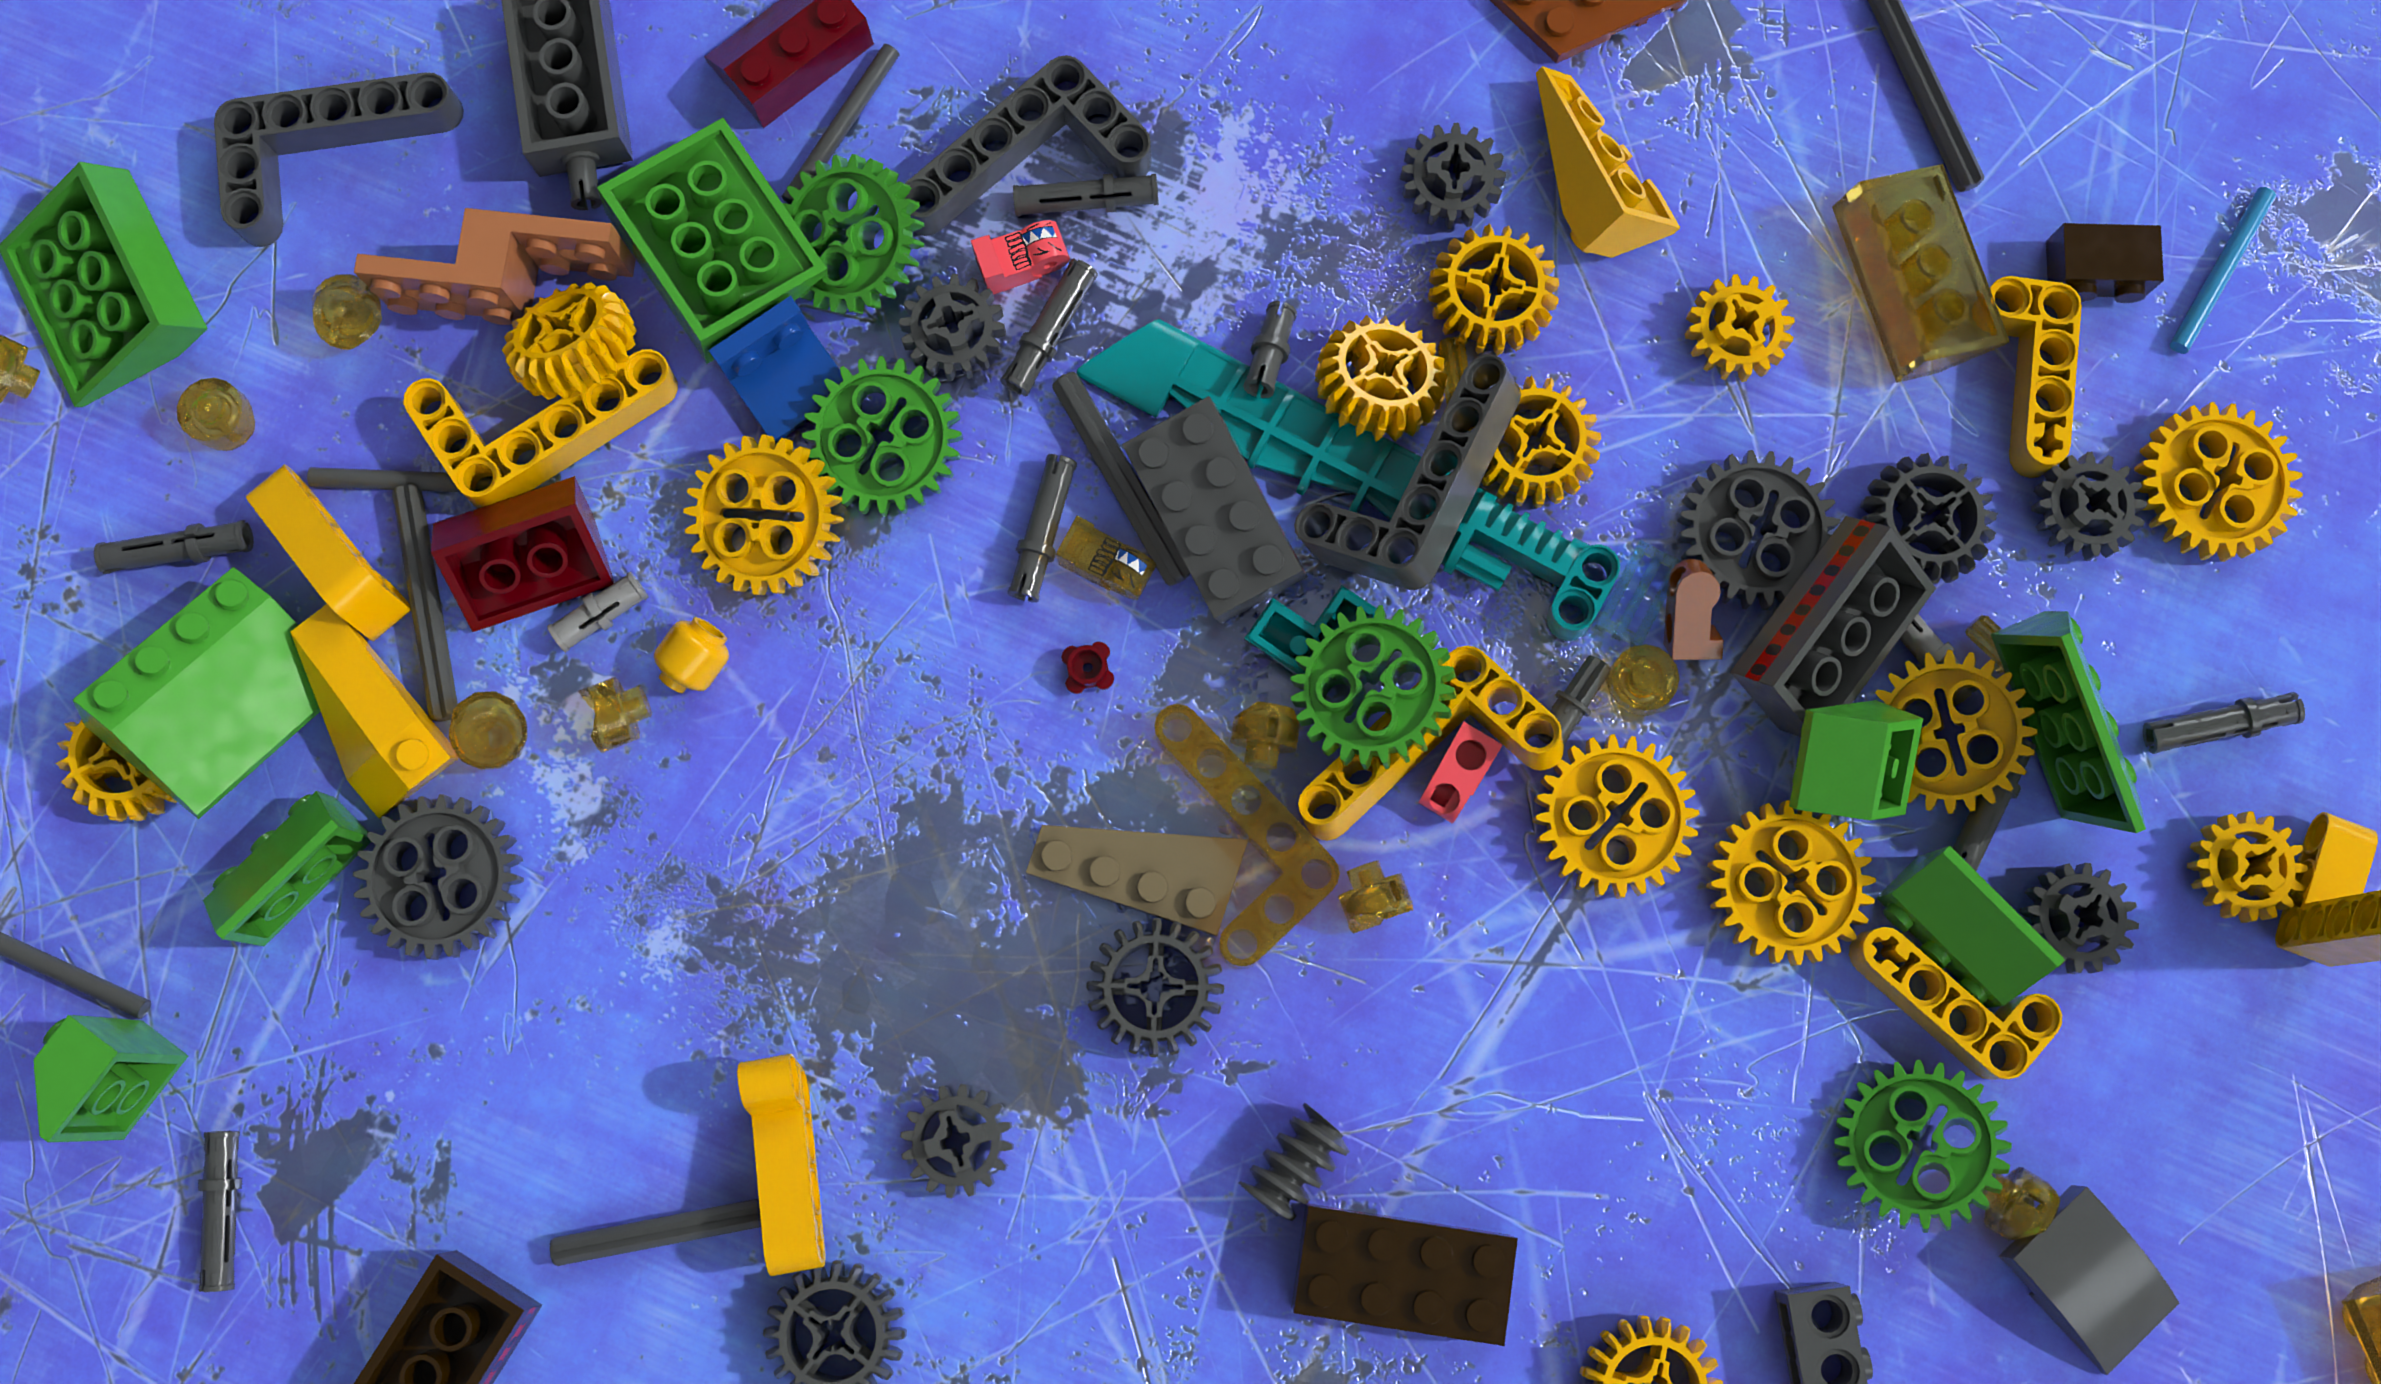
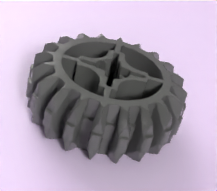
M1926 453L1916 458L1915 462L1909 456L1904 457L1897 462V468L1888 465L1880 472L1881 480L1874 479L1867 487L1871 496H1867L1861 501L1860 508L1869 513L1863 516L1861 520L1891 527L1934 585L1939 582L1940 577L1945 583H1951L1959 578V572L1968 574L1976 567L1974 560L1980 561L1986 557L1989 550L1984 543L1991 542L1996 534L1995 531L1986 525L1995 521L1998 513L1984 509V506L1992 501L1993 494H1979L1976 490L1982 483V477H1974L1970 481L1964 477L1967 472V464H1959L1952 470L1950 469L1948 455L1941 456L1933 464L1929 453ZM1915 486L1929 487L1945 496L1935 497L1928 494L1922 487L1917 489ZM1894 500L1898 503L1896 509L1903 521L1900 532H1898L1893 519ZM1955 508L1959 514L1961 521L1960 539L1957 536V534L1960 531L1956 528L1953 522V512ZM1938 509L1941 511L1940 514L1932 519L1933 523L1925 524L1917 531L1914 530V527L1922 521L1921 517L1931 515ZM1915 542L1925 544L1932 552L1937 550L1941 555L1921 552L1909 544Z
M1154 918L1152 921L1153 934L1144 935L1141 922L1139 920L1134 921L1132 928L1136 938L1128 941L1121 929L1116 930L1114 936L1121 947L1115 952L1108 944L1102 943L1099 950L1103 955L1110 958L1108 964L1104 965L1098 961H1092L1090 964V969L1096 973L1103 974L1102 982L1088 981L1086 989L1092 992L1102 991L1103 998L1090 1002L1088 1004L1091 1011H1099L1106 1008L1108 1015L1101 1018L1097 1022V1026L1100 1030H1104L1114 1022L1119 1028L1111 1037V1042L1115 1045H1118L1126 1034L1133 1036L1129 1045V1052L1132 1054L1138 1053L1142 1040L1150 1041L1148 1050L1150 1057H1158V1042L1167 1041L1168 1050L1171 1055L1178 1054V1045L1174 1038L1183 1034L1186 1042L1191 1047L1197 1044V1040L1189 1029L1194 1024L1205 1032H1209L1212 1028V1025L1201 1017L1203 1011L1206 1010L1212 1014L1220 1013L1221 1006L1207 1001L1208 994L1219 995L1224 993V985L1208 983V977L1222 972L1221 965L1212 964L1204 967L1202 961L1213 954L1212 947L1210 945L1205 946L1196 953L1192 949L1199 939V933L1196 931H1192L1184 942L1179 940L1178 936L1182 927L1180 922H1173L1169 935L1161 934V919ZM1149 947L1147 967L1141 975L1134 978L1114 979L1119 966L1130 954L1139 949ZM1164 947L1173 949L1183 955L1194 968L1198 981H1185V979L1171 977L1164 968ZM1158 961V973L1163 975L1162 983L1168 980L1170 987H1182L1183 989H1170L1169 992L1161 993L1160 1001H1157V1013L1153 1015V1003L1147 1000L1149 993L1142 995L1140 989L1129 988V986H1141L1142 984L1150 983L1151 975L1154 974V962ZM1114 995L1138 997L1145 1003L1147 1030L1134 1026L1121 1015L1116 1006ZM1197 996L1192 1011L1183 1021L1171 1028L1162 1030L1163 1010L1168 1001L1177 997Z
M843 1260L833 1261L830 1277H828L825 1267L811 1269L813 1282L801 1271L794 1274L792 1279L798 1293L786 1286L778 1290L777 1295L787 1307L778 1305L769 1307L767 1315L781 1322L780 1326H770L763 1331L764 1337L779 1339V1345L765 1352L767 1359H774L782 1355L785 1364L774 1371L775 1377L777 1379L782 1378L791 1371L795 1379L790 1384H877L872 1375L873 1373L881 1379L888 1380L891 1378L894 1372L883 1359L899 1361L903 1356V1351L896 1346L890 1345V1340H901L907 1336L905 1328L891 1327L890 1321L897 1320L905 1314L904 1308L896 1307L888 1311L884 1304L896 1295L894 1288H889L878 1295L874 1289L881 1282L882 1275L876 1272L868 1278L866 1283L861 1282L864 1273V1265L861 1263L854 1264L849 1276L845 1277ZM828 1289H838L853 1294L850 1301L839 1312H830L821 1305L816 1307L808 1301L816 1292ZM865 1306L870 1310L876 1327V1342L873 1351L866 1346L868 1342L860 1336L857 1329L858 1319ZM850 1312L849 1317L843 1323L844 1328L841 1331V1336L846 1340V1345H843L841 1340H839L821 1353V1350L828 1342L827 1338L830 1334V1330L825 1326V1321L828 1320L831 1326L845 1318ZM798 1315L804 1319L802 1323L811 1331L813 1337V1344L806 1355V1359L800 1353L796 1341L795 1330ZM833 1354L842 1355L850 1361L855 1359L864 1366L861 1370L844 1376L827 1375L818 1371L822 1363Z

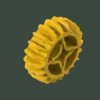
M1489 223L1487 226H1484L1482 237H1479L1470 228L1464 234V243L1453 238L1449 241L1447 247L1449 253L1441 252L1438 254L1435 262L1438 268L1431 270L1429 282L1434 287L1429 289L1428 300L1437 303L1432 312L1434 319H1447L1442 329L1444 335L1452 334L1456 330L1460 332L1457 341L1459 347L1466 345L1469 339L1476 341L1475 351L1477 354L1483 353L1486 343L1492 344L1493 351L1498 356L1503 353L1506 341L1515 351L1522 348L1524 344L1523 337L1532 342L1535 341L1540 334L1539 327L1545 328L1550 324L1552 316L1549 311L1555 310L1559 301L1558 297L1552 294L1559 287V278L1549 276L1555 267L1554 260L1539 261L1545 250L1543 244L1531 249L1528 248L1527 243L1530 238L1528 232L1520 235L1518 240L1510 238L1512 229L1509 225L1503 228L1501 236L1494 234V229ZM1493 260L1492 264L1485 269L1470 268L1469 272L1462 271L1474 262ZM1508 264L1517 269L1526 281L1514 277L1508 268ZM1497 274L1496 286L1498 287V295L1495 296L1493 304L1490 306L1491 294L1489 293V285H1491L1494 275ZM1457 293L1462 294V299L1472 302L1477 307L1479 317L1463 305ZM1518 307L1526 309L1514 318L1494 321L1495 315L1500 311H1516Z
M589 282L580 288L576 283H573L567 290L560 291L556 288L551 296L545 299L539 297V302L535 306L525 307V315L511 322L513 330L507 332L504 336L506 344L502 351L512 376L517 383L520 382L533 396L543 395L547 400H550L560 395L565 400L574 391L584 394L588 386L594 383L601 385V379L607 374H616L615 366L618 363L626 362L629 359L627 351L636 345L633 336L637 330L624 301L619 299L615 292H611L606 285L596 287L592 282Z
M1368 315L1360 321L1359 325L1349 320L1343 326L1342 331L1335 330L1330 335L1325 347H1322L1320 351L1319 363L1315 370V381L1319 383L1317 398L1327 400L1325 404L1326 414H1340L1338 418L1339 427L1348 423L1356 426V437L1365 430L1372 432L1375 442L1382 438L1384 433H1387L1395 442L1402 437L1404 432L1413 437L1419 431L1421 425L1427 426L1433 420L1436 410L1440 409L1445 398L1443 394L1448 376L1443 373L1445 358L1434 356L1436 353V343L1422 342V330L1415 333L1407 331L1405 320L1397 326L1390 325L1386 315L1379 320L1378 324H1375ZM1349 362L1355 367L1354 374L1356 377L1351 379L1346 368V364ZM1407 378H1410L1415 389V394L1413 395L1407 389L1409 384L1406 380Z
M1532 375L1526 377L1523 390L1520 388L1521 398L1515 412L1538 410L1543 413L1535 419H1526L1518 414L1514 418L1512 417L1504 433L1503 441L1512 447L1514 460L1511 465L1508 464L1497 447L1487 468L1488 471L1481 481L1485 487L1492 485L1495 481L1500 484L1496 493L1498 499H1503L1510 490L1516 493L1514 498L1516 506H1522L1527 495L1532 497L1534 507L1536 509L1541 508L1545 502V494L1548 495L1554 504H1559L1564 498V491L1575 495L1581 487L1579 480L1588 481L1593 474L1589 465L1597 463L1600 453L1592 447L1600 442L1601 433L1588 430L1596 423V414L1581 415L1587 401L1585 398H1579L1572 403L1568 399L1572 391L1570 385L1564 386L1561 392L1557 393L1552 390L1554 386L1552 377L1545 380L1542 388H1537L1536 381ZM1557 420L1564 426L1569 435L1572 453L1564 449L1566 444L1558 439L1554 432V424ZM1544 427L1545 430L1540 438L1541 442L1537 449L1532 448L1527 457H1523L1531 435L1536 436L1540 429ZM1533 465H1543L1549 469L1555 466L1560 469L1555 473L1543 476L1524 473Z
M82 720L79 724L75 722L64 724L68 731L73 732L70 741L64 740L57 744L60 749L68 751V757L55 764L62 770L70 771L61 783L65 788L75 790L72 799L77 804L88 805V810L91 814L101 817L107 815L110 820L118 822L126 821L128 817L134 821L146 820L148 811L155 815L165 813L164 799L177 803L165 791L86 728ZM111 776L116 778L122 776L123 780L130 781L133 789L115 793L104 780Z
M1638 1315L1636 1321L1637 1332L1635 1333L1627 1320H1619L1617 1328L1621 1338L1618 1340L1609 1331L1603 1330L1600 1333V1337L1608 1346L1603 1353L1593 1346H1589L1587 1354L1598 1361L1596 1369L1589 1366H1581L1580 1375L1594 1380V1384H1651L1652 1380L1658 1384H1673L1669 1377L1670 1363L1665 1360L1667 1349L1670 1348L1684 1363L1690 1384H1723V1381L1718 1378L1706 1377V1374L1718 1367L1717 1360L1713 1357L1698 1359L1705 1351L1707 1344L1700 1338L1692 1340L1687 1344L1690 1337V1328L1682 1324L1676 1327L1671 1334V1320L1660 1316L1656 1321L1653 1331L1649 1317ZM1651 1345L1650 1352L1644 1353L1641 1365L1637 1369L1630 1372L1615 1371L1618 1364L1627 1354L1640 1347Z

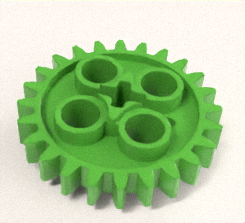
M852 154L849 161L839 155H833L832 166L818 160L815 162L817 176L801 171L799 174L804 186L801 189L788 186L787 190L794 200L791 205L782 203L828 270V273L803 293L800 298L809 301L813 300L814 307L824 310L830 307L831 312L845 315L847 308L849 312L863 314L865 304L868 307L879 309L881 308L879 294L895 299L897 295L892 284L895 281L909 284L910 281L903 272L905 265L911 267H918L919 262L910 256L911 249L924 247L923 242L913 238V232L924 227V222L911 218L910 215L920 207V204L914 200L905 199L912 189L910 185L900 181L897 182L899 174L887 167L883 169V164L870 158L866 162L865 158L856 154ZM856 191V205L849 210V198ZM821 222V234L818 237V239L814 241V229L817 226V224ZM880 229H883V242L878 248H875V235ZM847 259V273L840 279V265Z
M879 356L876 369L870 370L866 362L861 358L858 361V374L852 375L847 368L842 366L840 367L843 382L838 385L826 378L824 383L831 392L828 397L813 394L811 397L821 409L819 413L810 412L804 415L807 421L816 426L815 430L802 433V438L805 441L816 444V447L810 451L808 461L814 459L824 461L825 466L818 476H830L836 479V482L827 490V493L833 495L843 489L842 502H840L843 506L848 507L856 498H859V511L862 514H867L873 503H877L878 510L883 517H887L890 503H896L899 510L906 514L908 508L907 499L913 497L923 507L926 503L922 491L928 488L934 493L940 494L942 491L935 481L937 476L953 477L952 471L945 465L946 460H960V453L949 446L950 443L963 440V435L960 431L949 429V426L958 422L960 415L957 411L944 412V409L951 404L953 399L950 393L935 396L941 385L937 377L925 384L922 383L925 374L922 366H917L908 375L906 374V362L902 358H899L893 370L888 369L887 362L883 356ZM871 393L885 395L886 404L881 412L869 415L862 411V403L867 395ZM900 399H905L907 401L905 407L901 409L890 424L895 412V406ZM916 416L926 418L929 421V427L923 436L912 439L904 435V427L909 419ZM889 426V432L894 437L891 443L882 441L877 447V441L872 436L875 430L884 432ZM853 434L861 437L862 445L857 454L851 457H843L838 454V444L843 437ZM875 450L876 452L872 458L868 472L866 474H860V467L869 459L870 455L873 454ZM890 458H898L904 462L905 469L903 474L894 481H886L880 477L881 465Z
M1378 605L1374 618H1367L1362 606H1359L1356 611V621L1349 622L1346 616L1340 612L1337 614L1339 628L1332 630L1329 626L1322 623L1319 626L1324 639L1321 642L1310 638L1305 640L1312 652L1311 657L1296 656L1295 660L1298 666L1305 671V674L1293 675L1290 680L1295 687L1304 691L1291 696V701L1295 707L1306 708L1296 718L1301 726L1313 724L1307 733L1312 743L1325 738L1321 749L1326 756H1330L1338 748H1341L1340 760L1343 765L1347 766L1356 754L1359 755L1363 769L1368 770L1372 758L1379 756L1384 768L1388 769L1391 763V754L1396 752L1404 762H1410L1409 746L1414 744L1418 749L1426 752L1428 748L1423 735L1426 732L1438 737L1442 735L1441 728L1435 721L1436 717L1451 719L1452 713L1450 708L1442 703L1445 700L1455 699L1457 695L1454 687L1443 684L1456 678L1453 667L1441 666L1450 659L1447 648L1433 650L1439 642L1436 631L1429 632L1421 637L1424 629L1421 618L1418 617L1406 626V616L1402 609H1399L1393 618L1389 620L1383 605ZM1365 645L1380 647V652L1374 660L1369 662L1356 660V654L1361 647ZM1396 651L1401 652V657L1395 659L1389 665L1390 657ZM1403 673H1419L1422 679L1415 688L1402 690L1396 686L1398 678ZM1379 681L1381 682L1383 689L1380 692L1371 689L1366 693L1363 687L1367 682L1376 685ZM1344 684L1350 687V693L1343 701L1338 703L1326 701V695L1333 686ZM1357 710L1356 718L1351 723H1346V717ZM1386 712L1392 716L1389 725L1383 730L1372 731L1366 728L1369 717L1374 713Z
M1916 1060L1913 1074H1906L1900 1063L1894 1062V1077L1888 1079L1882 1072L1876 1069L1874 1071L1875 1088L1872 1089L1862 1082L1856 1084L1857 1091L1862 1098L1861 1102L1848 1098L1844 1100V1107L1853 1115V1118L1840 1117L1836 1120L1837 1127L1849 1133V1136L1834 1139L1835 1148L1850 1152L1849 1155L1837 1161L1840 1170L1855 1171L1846 1181L1847 1188L1850 1190L1864 1186L1866 1190L1861 1197L1860 1204L1866 1207L1876 1200L1881 1203L1879 1219L1882 1221L1892 1211L1899 1213L1900 1229H1905L1911 1217L1919 1218L1923 1233H1928L1931 1218H1938L1943 1228L1949 1231L1951 1229V1214L1957 1213L1967 1224L1970 1223L1972 1215L1969 1205L1973 1203L1986 1211L1990 1203L1983 1194V1191L1987 1190L1998 1194L2002 1191V1184L1992 1176V1173L2008 1174L2010 1169L2008 1163L1996 1158V1155L2011 1152L2012 1143L1996 1139V1136L2006 1131L2008 1127L2007 1121L1990 1120V1116L1998 1109L1997 1101L1981 1104L1978 1100L1981 1097L1984 1086L1980 1083L1966 1090L1963 1087L1965 1072L1962 1070L1951 1080L1944 1078V1063L1941 1062L1935 1067L1933 1074H1925L1921 1060ZM1904 1099H1914L1924 1106L1926 1113L1917 1121H1907L1897 1114L1895 1108ZM1939 1106H1945L1947 1113L1932 1134L1931 1149L1935 1152L1924 1150L1907 1183L1903 1186L1897 1184L1896 1180L1912 1157L1913 1143L1909 1139L1921 1140L1936 1109ZM1953 1125H1961L1971 1131L1974 1136V1142L1966 1148H1955L1946 1142L1943 1133ZM1885 1142L1893 1144L1901 1154L1900 1159L1891 1166L1877 1164L1870 1156V1151L1875 1145ZM1932 1169L1941 1171L1947 1177L1949 1187L1939 1194L1926 1192L1918 1183V1177L1922 1172Z

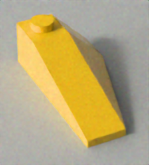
M1542 66L1536 72L1562 213L1572 230L1570 237L1574 244L1585 253H1594L1613 258L1675 234L1680 229V226L1662 194L1651 179L1641 183L1627 164L1633 156L1624 144L1619 145L1612 137L1602 132L1600 128L1605 124L1604 118L1571 75Z
M328 604L324 605L290 631L346 780L379 819L387 815L462 757L358 630L342 619Z

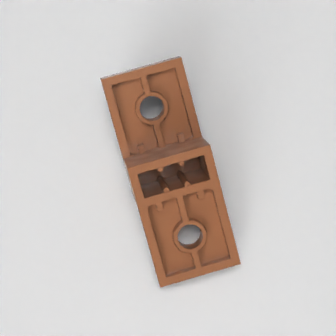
M465 208L455 264L357 254L354 273L393 312L415 315L418 310L435 311V314L452 320H463L465 315L482 316L484 320L494 324L510 325L513 320L522 318L525 315V307H532L539 268L546 273L559 276L568 275L569 271L587 272L593 278L611 281L615 280L617 276L633 277L636 259L612 223Z

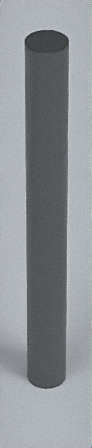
M889 44L882 46L789 186L801 189L804 186L799 174L801 171L817 176L815 162L819 160L826 164L828 163L900 56L894 47ZM786 189L781 197L791 205L794 199Z
M310 467L307 473V481L310 487L393 490L398 486L414 484L420 491L460 492L447 472ZM493 476L481 478L476 483L475 492L487 489L493 480Z
M0 932V955L138 1019L143 1018L148 1013L151 1006L150 1000Z

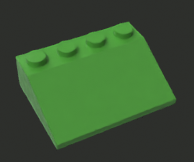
M724 118L719 119L597 187L606 215L707 364L714 360L709 352L711 348L789 296L795 301L828 273L820 257Z
M79 161L0 243L1 256L74 407H84L179 357L208 329L128 169Z
M232 567L73 699V703L86 728L197 819H200L320 712L290 633L298 624L270 595L235 567Z
M2043 611L1992 633L1991 637L2005 673L2010 672L2013 674L2010 682L2012 691L2024 688L2027 692L2017 702L2018 707L2034 708L2035 714L2024 719L2027 727L2038 730V735L2030 738L2037 746L2035 751L2061 818L2132 833L2145 830L2141 802L2134 785L2137 781L2136 773L2132 764L2123 756L2116 738L2119 735L2117 723L2113 716L2106 711L2099 694L2101 682L2095 669L2086 660L2081 647L2083 635L2077 622L2070 617L2068 611Z

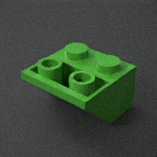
M1877 700L1806 709L1804 723L1801 728L1796 769L1792 779L1793 786L1789 806L1797 810L1870 821L1905 815L1923 718Z

